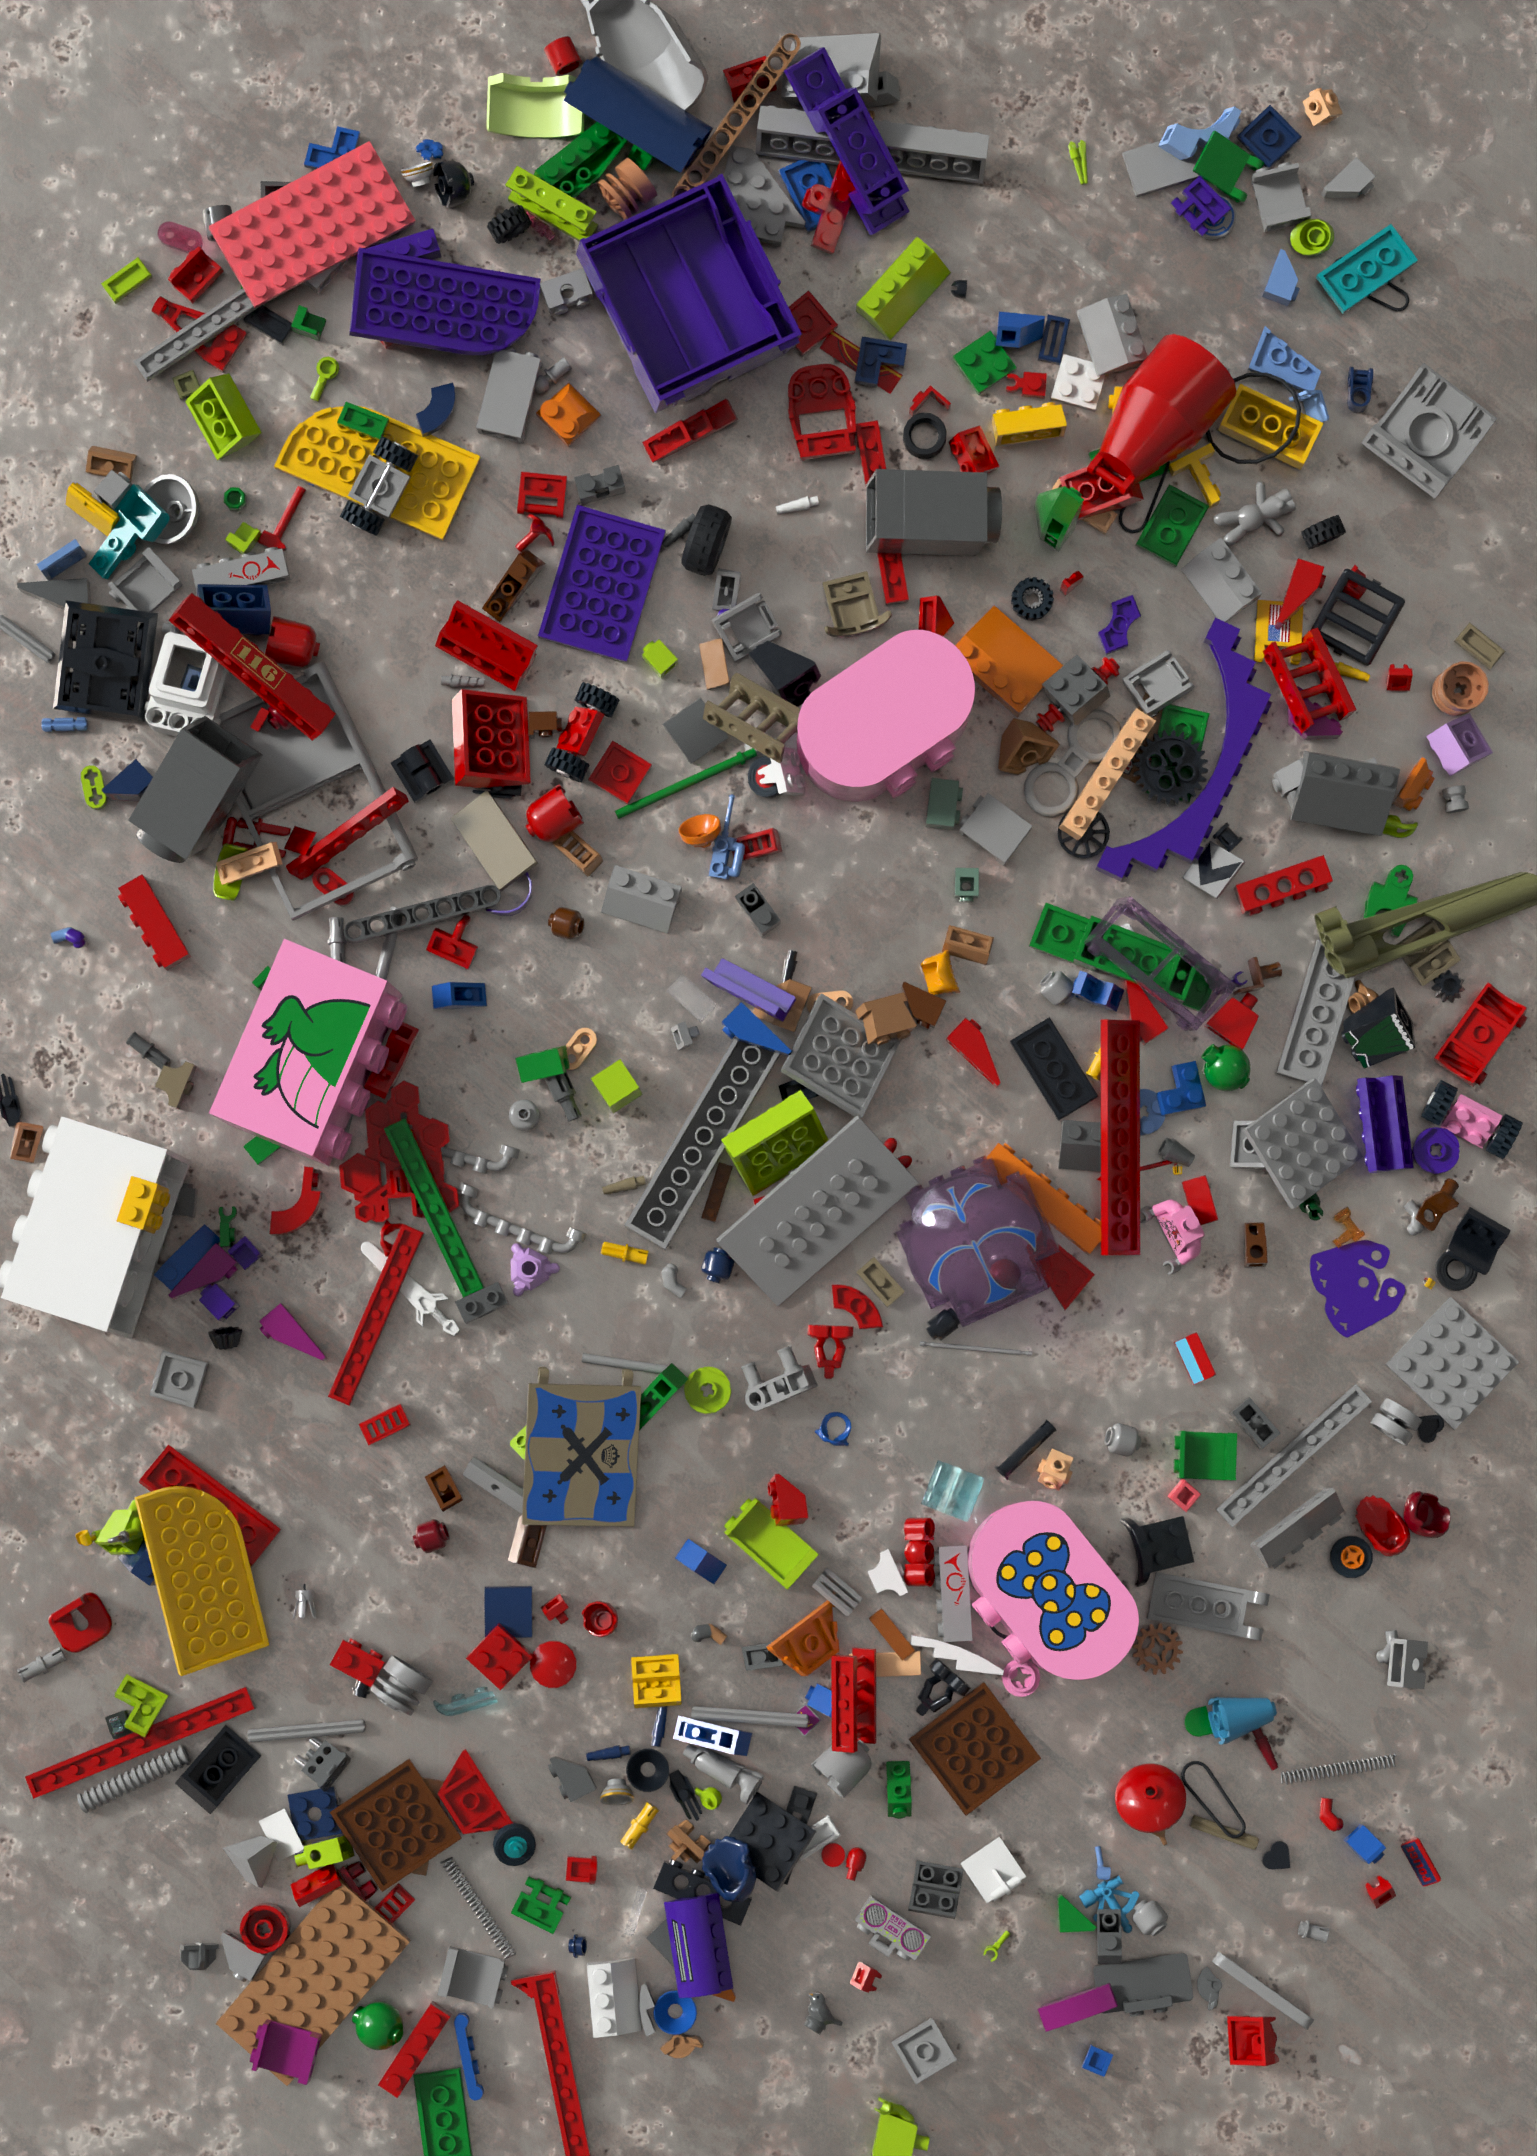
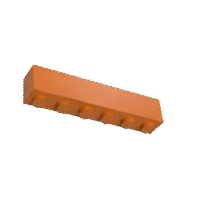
M998 1143L981 1163L980 1167L1089 1255L1101 1241V1221L1097 1218L1092 1220L1086 1215L1088 1211L1079 1203H1076V1205L1068 1200L1070 1196L1061 1188L1056 1190L1049 1185L1052 1181L1044 1174L1040 1173L1037 1175L1032 1171L1033 1165L1026 1159L1022 1158L1020 1161L1013 1155L1015 1151L1009 1145L1004 1143L1002 1146Z

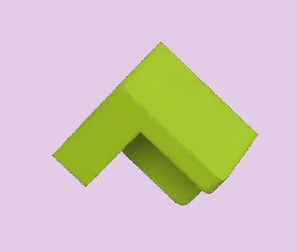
M242 522L234 534L230 532L225 540L229 546L243 555L251 552L262 533L259 529H254L247 523Z

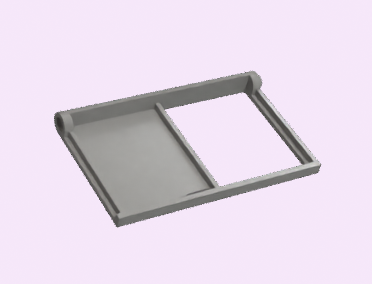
M324 662L311 665L305 669L304 675L295 679L302 686L310 689L314 696L329 705L330 709L336 713L323 733L313 741L295 726L287 731L280 728L278 730L274 729L268 722L269 716L260 732L250 728L261 707L265 709L270 707L259 696L219 716L221 727L263 754L236 800L257 847L262 846L263 843L253 824L255 818L359 769L364 771L376 798H379L386 792ZM396 812L386 818L402 851L401 854L393 859L394 862L300 907H292L275 868L269 869V873L292 921L401 869L407 871L416 866L415 862L418 860V857Z

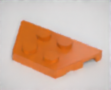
M828 1600L769 1644L767 1646L768 1651L799 1675L808 1676L828 1661L831 1656L839 1652L837 1621H833L832 1607L835 1606Z

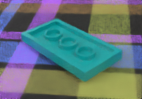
M1390 224L1317 274L1316 278L1342 314H1344L1418 262V259L1393 225Z

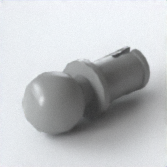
M564 357L548 370L544 369L546 375H539L537 377L534 389L536 393L543 394L547 392L551 382L556 385V381L572 369Z

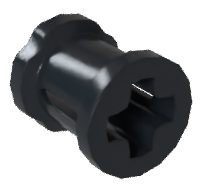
M1228 823L1223 825L1212 836L1214 839H1218L1227 848L1228 852H1231L1243 840L1242 837H1238L1229 828Z

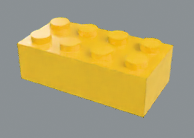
M1239 384L1236 396L1231 401L1218 431L1269 455L1274 453L1288 440L1295 427L1297 410ZM1301 413L1300 425L1294 438L1274 458L1301 470L1324 423Z

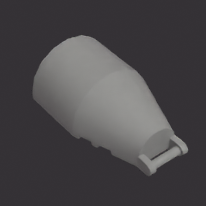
M581 0L587 11L591 33L596 38V54L602 60L685 111H688L697 103L706 89L708 82L707 71L674 17L650 0Z

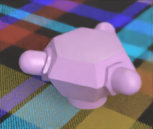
M518 1243L513 1244L511 1247L514 1253L511 1259V1281L515 1285L513 1289L515 1296H521L525 1290H533L549 1280L551 1274L558 1273L560 1270L557 1263H550L548 1257L531 1248L523 1249Z

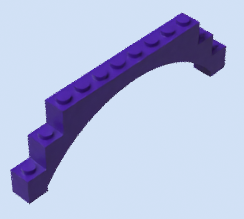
M1215 617L1203 642L1210 646L1217 661L1226 697L1225 736L1221 754L1210 780L1196 800L1166 827L1131 844L1115 848L1106 846L1095 870L1121 881L1123 876L1128 878L1133 865L1130 864V861L1156 873L1158 867L1163 869L1169 857L1165 855V852L1190 864L1193 859H1199L1204 848L1200 844L1203 838H1209L1213 829L1210 823L1213 817H1219L1223 808L1220 802L1223 796H1229L1233 787L1230 781L1233 775L1238 776L1243 764L1239 763L1242 755L1247 756L1253 745L1249 742L1252 734L1257 736L1263 724L1259 722L1262 713L1267 715L1273 703L1269 701L1270 693L1246 683L1247 681L1252 682L1257 670L1253 667L1256 662L1231 650V648L1236 650L1242 638L1238 636L1239 628Z

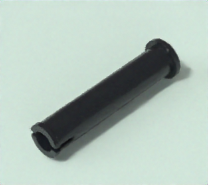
M1046 1419L1000 1466H995V1469L1008 1480V1476L1057 1431L1056 1428Z

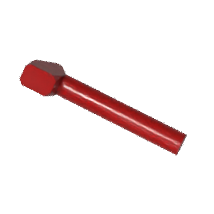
M297 486L274 533L272 534L264 530L258 540L259 544L266 548L278 547V549H283V551L287 550L286 546L281 542V538L306 489Z

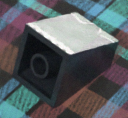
M1394 987L1388 989L1343 1021L1344 1031H1341L1343 1040L1346 1044L1350 1043L1355 1061H1360L1364 1069L1415 1048L1413 1021Z

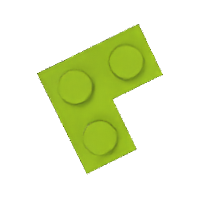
M128 1674L124 1677L114 1696L134 1707L124 1727L143 1737H146L168 1699V1695Z

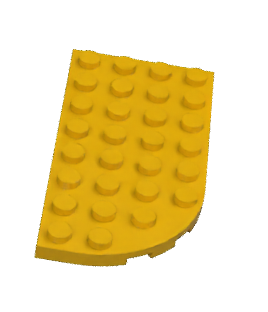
M344 406L329 407L315 412L314 415L304 422L299 423L288 436L274 468L364 506V504L349 497L348 494L369 454L385 463L387 462V460L373 453L379 441L338 425L337 421ZM361 407L389 418V423L383 437L399 443L418 455L411 472L395 465L396 469L411 476L390 518L444 541L481 457L433 435L422 437L419 429L375 410Z
M166 1487L134 1497L178 1674L184 1676L269 1646L242 1532L231 1511L209 1493L192 1487Z

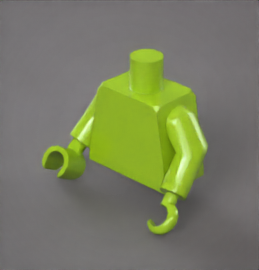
M879 2097L878 2100L883 2102V2105L879 2109L874 2108V2110L880 2113L872 2156H912L913 2148L927 2151L930 2137L916 2134L918 2124L915 2122L914 2116L903 2105L889 2102Z

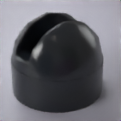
M967 280L954 281L951 286L957 287V290H951L952 295L956 298L966 299Z

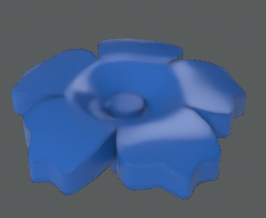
M425 139L416 146V152L421 153L424 160L429 161L432 157L434 159H441L443 157V145L440 142Z

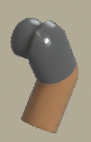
M703 1624L693 1628L691 1638L695 1642L712 1638L721 1645L727 1638V1635L713 1624Z

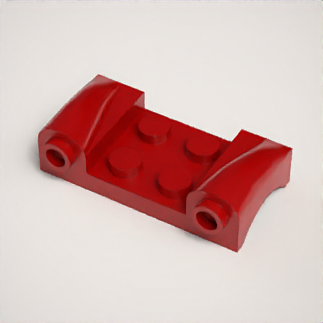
M1487 982L1438 1051L1434 1061L1472 1087L1476 1084L1480 1086L1488 1075L1485 1073L1487 1065L1511 1031H1514L1516 1027L1521 1029L1527 1021L1528 1017L1525 1016L1527 1008L1511 1000Z

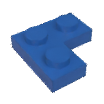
M337 126L332 148L309 143L304 166L316 170L357 148L360 131Z
M1196 1061L1171 1066L1176 1089L1156 1093L1161 1116L1206 1107Z

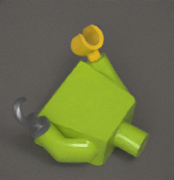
M132 1500L128 1509L115 1510L103 1529L93 1531L91 1535L88 1530L76 1533L75 1537L78 1544L89 1546L94 1542L111 1555L137 1554L144 1535L135 1500Z

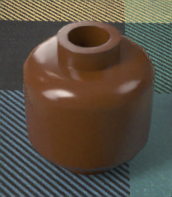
M559 907L555 913L550 914L548 926L551 927V932L554 936L573 940L583 932L584 918L581 917L580 912L577 910Z

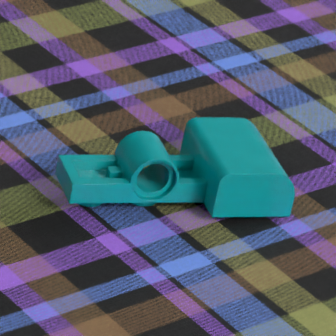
M133 484L114 510L121 519L89 562V565L104 579H108L121 560H127L135 553L136 545L134 542L138 536L142 540L154 542L170 520L169 514L139 485Z

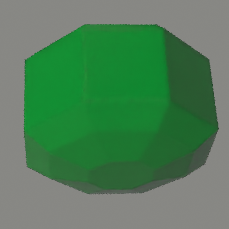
M230 487L224 493L223 502L230 510L239 511L246 505V495L240 488Z

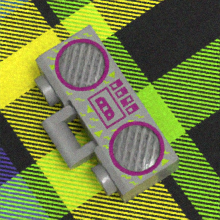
M871 1895L855 1918V1921L859 1923L857 1928L868 1935L870 1932L874 1933L868 1944L887 1957L890 1956L894 1948H897L898 1952L896 1954L907 1961L910 1958L916 1960L931 1937L930 1934ZM880 1934L892 1942L890 1946L878 1939Z

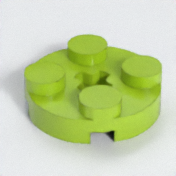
M709 1366L699 1368L688 1376V1381L684 1385L685 1398L689 1405L697 1412L703 1414L716 1413L724 1408L730 1399V1382L726 1375L717 1368ZM709 1383L712 1385L711 1389L714 1390V1394H709L705 1397L701 1387L707 1386Z

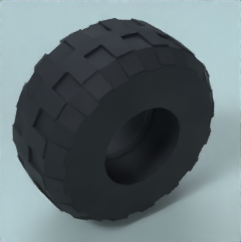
M709 504L700 506L690 529L681 559V564L686 570L703 576L713 574L731 525L732 516L726 510Z

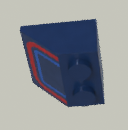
M135 759L102 789V792L111 801L139 802L153 776Z

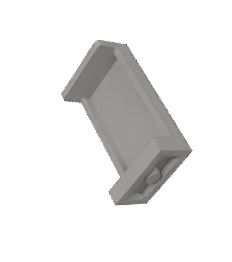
M506 348L495 353L476 426L479 434L524 443V429L539 369L543 365L538 355L530 352H525V355L519 354L512 348Z

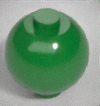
M1211 1044L1203 1052L1201 1058L1206 1062L1204 1065L1205 1077L1214 1088L1229 1092L1238 1088L1243 1089L1249 1083L1251 1064L1248 1056L1242 1049L1233 1045L1217 1047Z
M374 2002L366 2007L359 2006L355 2010L352 2022L356 2024V2034L359 2040L366 2047L373 2050H386L402 2039L403 2019L393 2005L386 2002Z

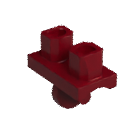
M360 1861L349 1866L346 1864L338 1870L347 1885L366 1902L378 1890L372 1880L362 1886L357 1880L358 1876L366 1872Z

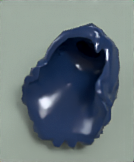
M730 1836L716 1839L715 1844L709 1845V1850L704 1852L702 1870L705 1876L710 1878L712 1886L724 1900L742 1902L753 1892L756 1882L755 1867L752 1865L751 1858L749 1857L748 1844H744L743 1841L736 1840L735 1837Z

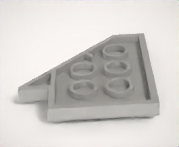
M731 145L729 147L724 178L745 221H751L759 242L781 246L784 226L804 228L805 221L753 149Z

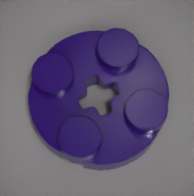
M1438 1127L1428 1128L1422 1131L1414 1141L1412 1147L1414 1161L1425 1172L1434 1175L1445 1173L1452 1169L1459 1159V1141L1447 1129ZM1432 1145L1435 1147L1441 1146L1440 1153L1442 1155L1440 1157L1438 1155H1431L1432 1149L1430 1147Z

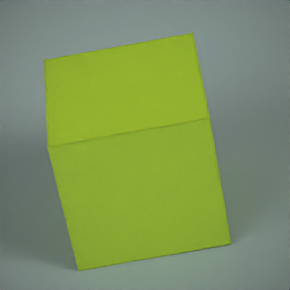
M621 1059L591 1078L613 1114L643 1095Z

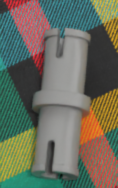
M332 917L329 918L330 938L328 939L331 958L346 964L344 945L347 942L344 938V918Z
M58 1647V1649L43 1657H36L35 1661L17 1669L25 1683L41 1673L46 1674L49 1672L48 1669L67 1659L62 1649Z

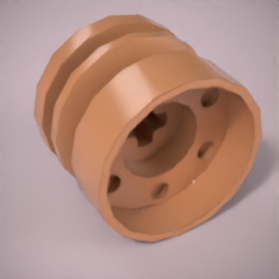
M629 158L624 159L615 167L618 179L608 173L605 175L607 182L603 179L597 182V187L605 202L624 220L632 217L630 210L634 213L639 212L635 200H638L643 205H647L657 196L651 181Z
M1461 661L1452 664L1436 677L1432 685V697L1434 703L1442 712L1452 716H1461L1469 713L1484 701L1488 693L1489 683L1486 674L1479 666L1472 662ZM1460 688L1461 692L1455 694L1454 689Z

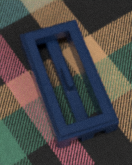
M1048 314L1038 357L1039 361L1044 360L1048 363L1061 364L1070 319ZM1051 321H1055L1049 354L1044 355ZM1060 323H1065L1058 356L1053 357Z

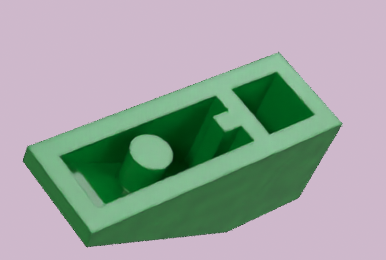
M673 1363L663 1370L641 1394L639 1431L688 1381V1378Z

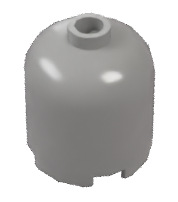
M861 1740L858 1741V1751L855 1753L832 1751V1746H830L811 1766L819 1776L823 1774L830 1780L827 1785L835 1793L845 1798L871 1769V1758L867 1754L870 1749Z

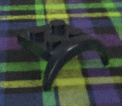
M1184 1516L1139 1526L1130 1518L1120 1519L1121 1523L1128 1530L1136 1551L1138 1562L1136 1587L1145 1585L1152 1572L1194 1562Z

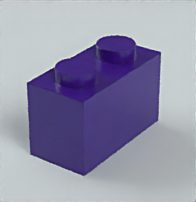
M209 1284L200 1293L202 1297L199 1301L218 1321H226L240 1307L224 1288L218 1284L214 1286Z

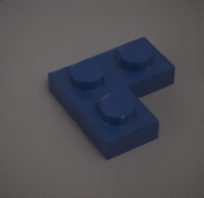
M862 336L854 383L877 387L881 365L904 368L907 344Z

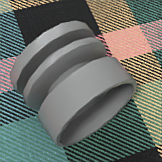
M391 1655L383 1668L390 1675V1678L386 1679L378 1676L376 1680L384 1685L383 1689L373 1684L370 1690L385 1705L397 1712H403L411 1716L415 1710L407 1702L409 1701L418 1706L420 1702L412 1694L416 1691L425 1695L433 1680L400 1658Z

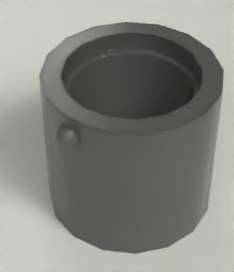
M216 205L202 211L209 241L216 242L209 230V226L231 215V206Z

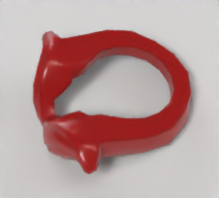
M386 1220L381 1228L380 1244L385 1256L389 1255L393 1245L385 1241L384 1236L396 1229H400L402 1223H390Z

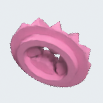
M1013 1660L1004 1668L1002 1675L1003 1685L1014 1696H1028L1039 1685V1670L1029 1660L1023 1665ZM1018 1667L1022 1674H1031V1676L1024 1679V1688L1019 1681H1011V1679L1017 1676Z

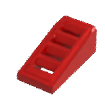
M774 828L736 838V842L745 845L743 861L782 852L779 833ZM767 837H770L772 847L770 848ZM758 839L762 841V850H760ZM748 841H752L754 852L752 853L750 851Z
M399 1404L360 1423L359 1426L369 1446L411 1426V1423L402 1404ZM397 1412L402 1423L400 1425H397L393 1413ZM386 1416L389 1417L391 1424L393 1426V1428L390 1430L384 1419V1417ZM378 1420H380L385 1431L382 1434L376 1424ZM370 1424L372 1425L377 1435L374 1438H372L370 1431L367 1427Z
M398 1883L375 1909L393 1924L416 1899ZM396 1892L406 1901L404 1905L394 1896ZM389 1899L399 1908L397 1912L387 1903ZM382 1906L393 1916L391 1919L380 1910Z

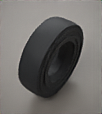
M1444 1252L1438 1258L1435 1265V1274L1439 1283L1452 1291H1461L1470 1287L1475 1282L1478 1272L1464 1264V1276L1460 1279L1452 1278L1448 1274V1265L1452 1261L1458 1260Z

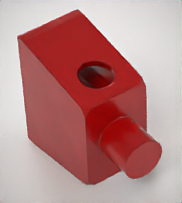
M1249 992L1245 994L1240 1002L1232 997L1204 1027L1230 1045L1243 1050L1259 1018V1015L1252 1011L1258 999Z

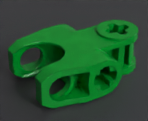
M1397 865L1389 872L1384 885L1373 882L1365 902L1363 919L1374 916L1376 912L1381 910L1391 911L1417 903L1418 897L1408 894L1413 881V872L1408 866ZM1400 872L1403 873V878L1406 879L1401 883L1397 882L1398 877L1395 876ZM1406 923L1394 927L1391 936L1398 938Z

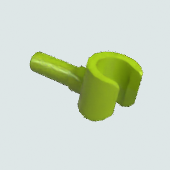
M1005 1931L993 1945H988L985 1948L984 1955L988 1950L995 1952V1955L990 1960L991 1962L997 1959L999 1948L1010 1935L1008 1931Z

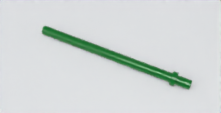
M754 748L743 753L739 751L732 758L615 810L618 819L734 766L739 764L742 766L746 764L745 761L758 755Z

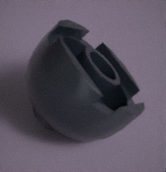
M437 162L434 165L433 177L438 176V183L434 185L441 205L450 208L463 204L470 196L471 186H474L472 173H468L465 166L460 162Z

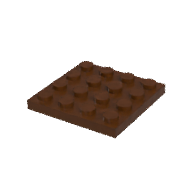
M985 1682L981 1683L909 1738V1741L965 1816L1041 1759Z
M410 1758L330 1811L337 1825L382 1892L462 1839Z

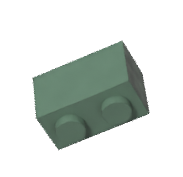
M931 778L926 827L953 830L954 824H959L960 810H956L957 801H962L963 788L959 787V781Z

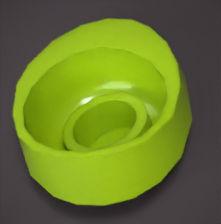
M1322 219L1305 220L1292 230L1290 236L1291 245L1296 252L1302 255L1312 256L1327 251L1334 242L1333 227Z

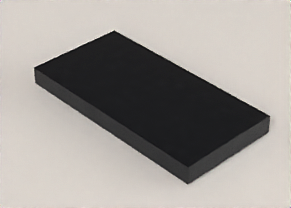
M1050 1017L1010 1041V1044L1058 1121L1098 1097Z

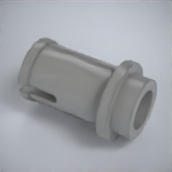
M1306 1920L1305 1922H1300L1298 1935H1301L1303 1939L1308 1937L1326 1943L1330 1929L1311 1924L1309 1920Z

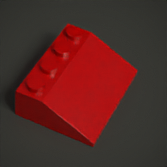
M461 689L452 699L455 786L485 788L530 784L527 697Z

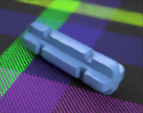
M77 717V719L55 718L54 720L43 718L41 722L42 730L45 732L53 731V729L56 731H74L75 729L86 731L88 727V721L85 717Z

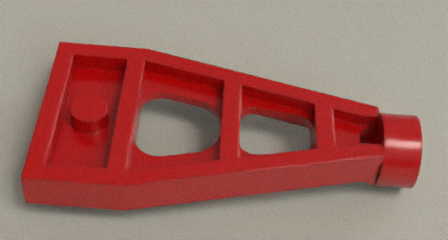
M162 296L156 300L152 307V312L161 317L175 332L182 329L177 324L181 315L185 314L196 320L205 314L172 303ZM167 307H169V311L164 314V312L166 311ZM233 324L218 334L210 347L202 345L194 350V352L203 361L224 372L247 336V332Z

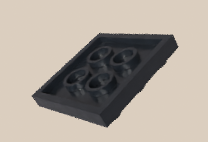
M756 1792L729 1836L743 1841L744 1844H748L749 1857L751 1858L752 1865L755 1867L756 1878L779 1892L817 1831L761 1793Z

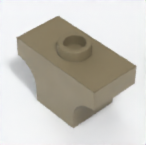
M185 1061L179 1068L163 1066L155 1087L167 1093L169 1106L180 1110L185 1095H190L194 1082H191L196 1071V1065Z

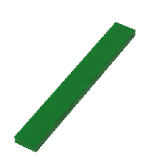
M406 1118L385 1127V1133L462 1297L464 1298L485 1288Z

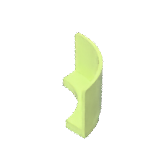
M506 73L488 77L487 131L524 138H560L582 134L584 132V113L563 101L567 95L564 93L565 88L570 81L575 82L577 77L572 75L543 78V82H530V77Z

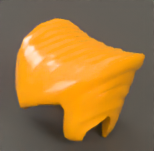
M949 950L928 957L921 963L928 992L933 995L961 992L953 974Z

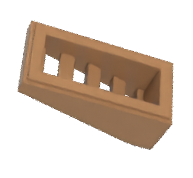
M574 831L552 842L587 877L603 862L601 855ZM572 837L573 840L564 848L562 845ZM577 844H580L572 853H570V851H571ZM586 850L587 852L578 860L577 857Z

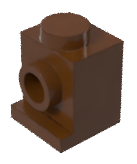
M557 711L529 712L530 739H535V734H539V737L549 738L553 737V734L562 732V718H558Z

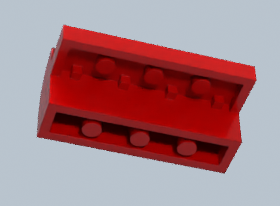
M457 600L453 605L448 621L439 632L435 647L511 690L516 691L537 655L535 652L538 645Z

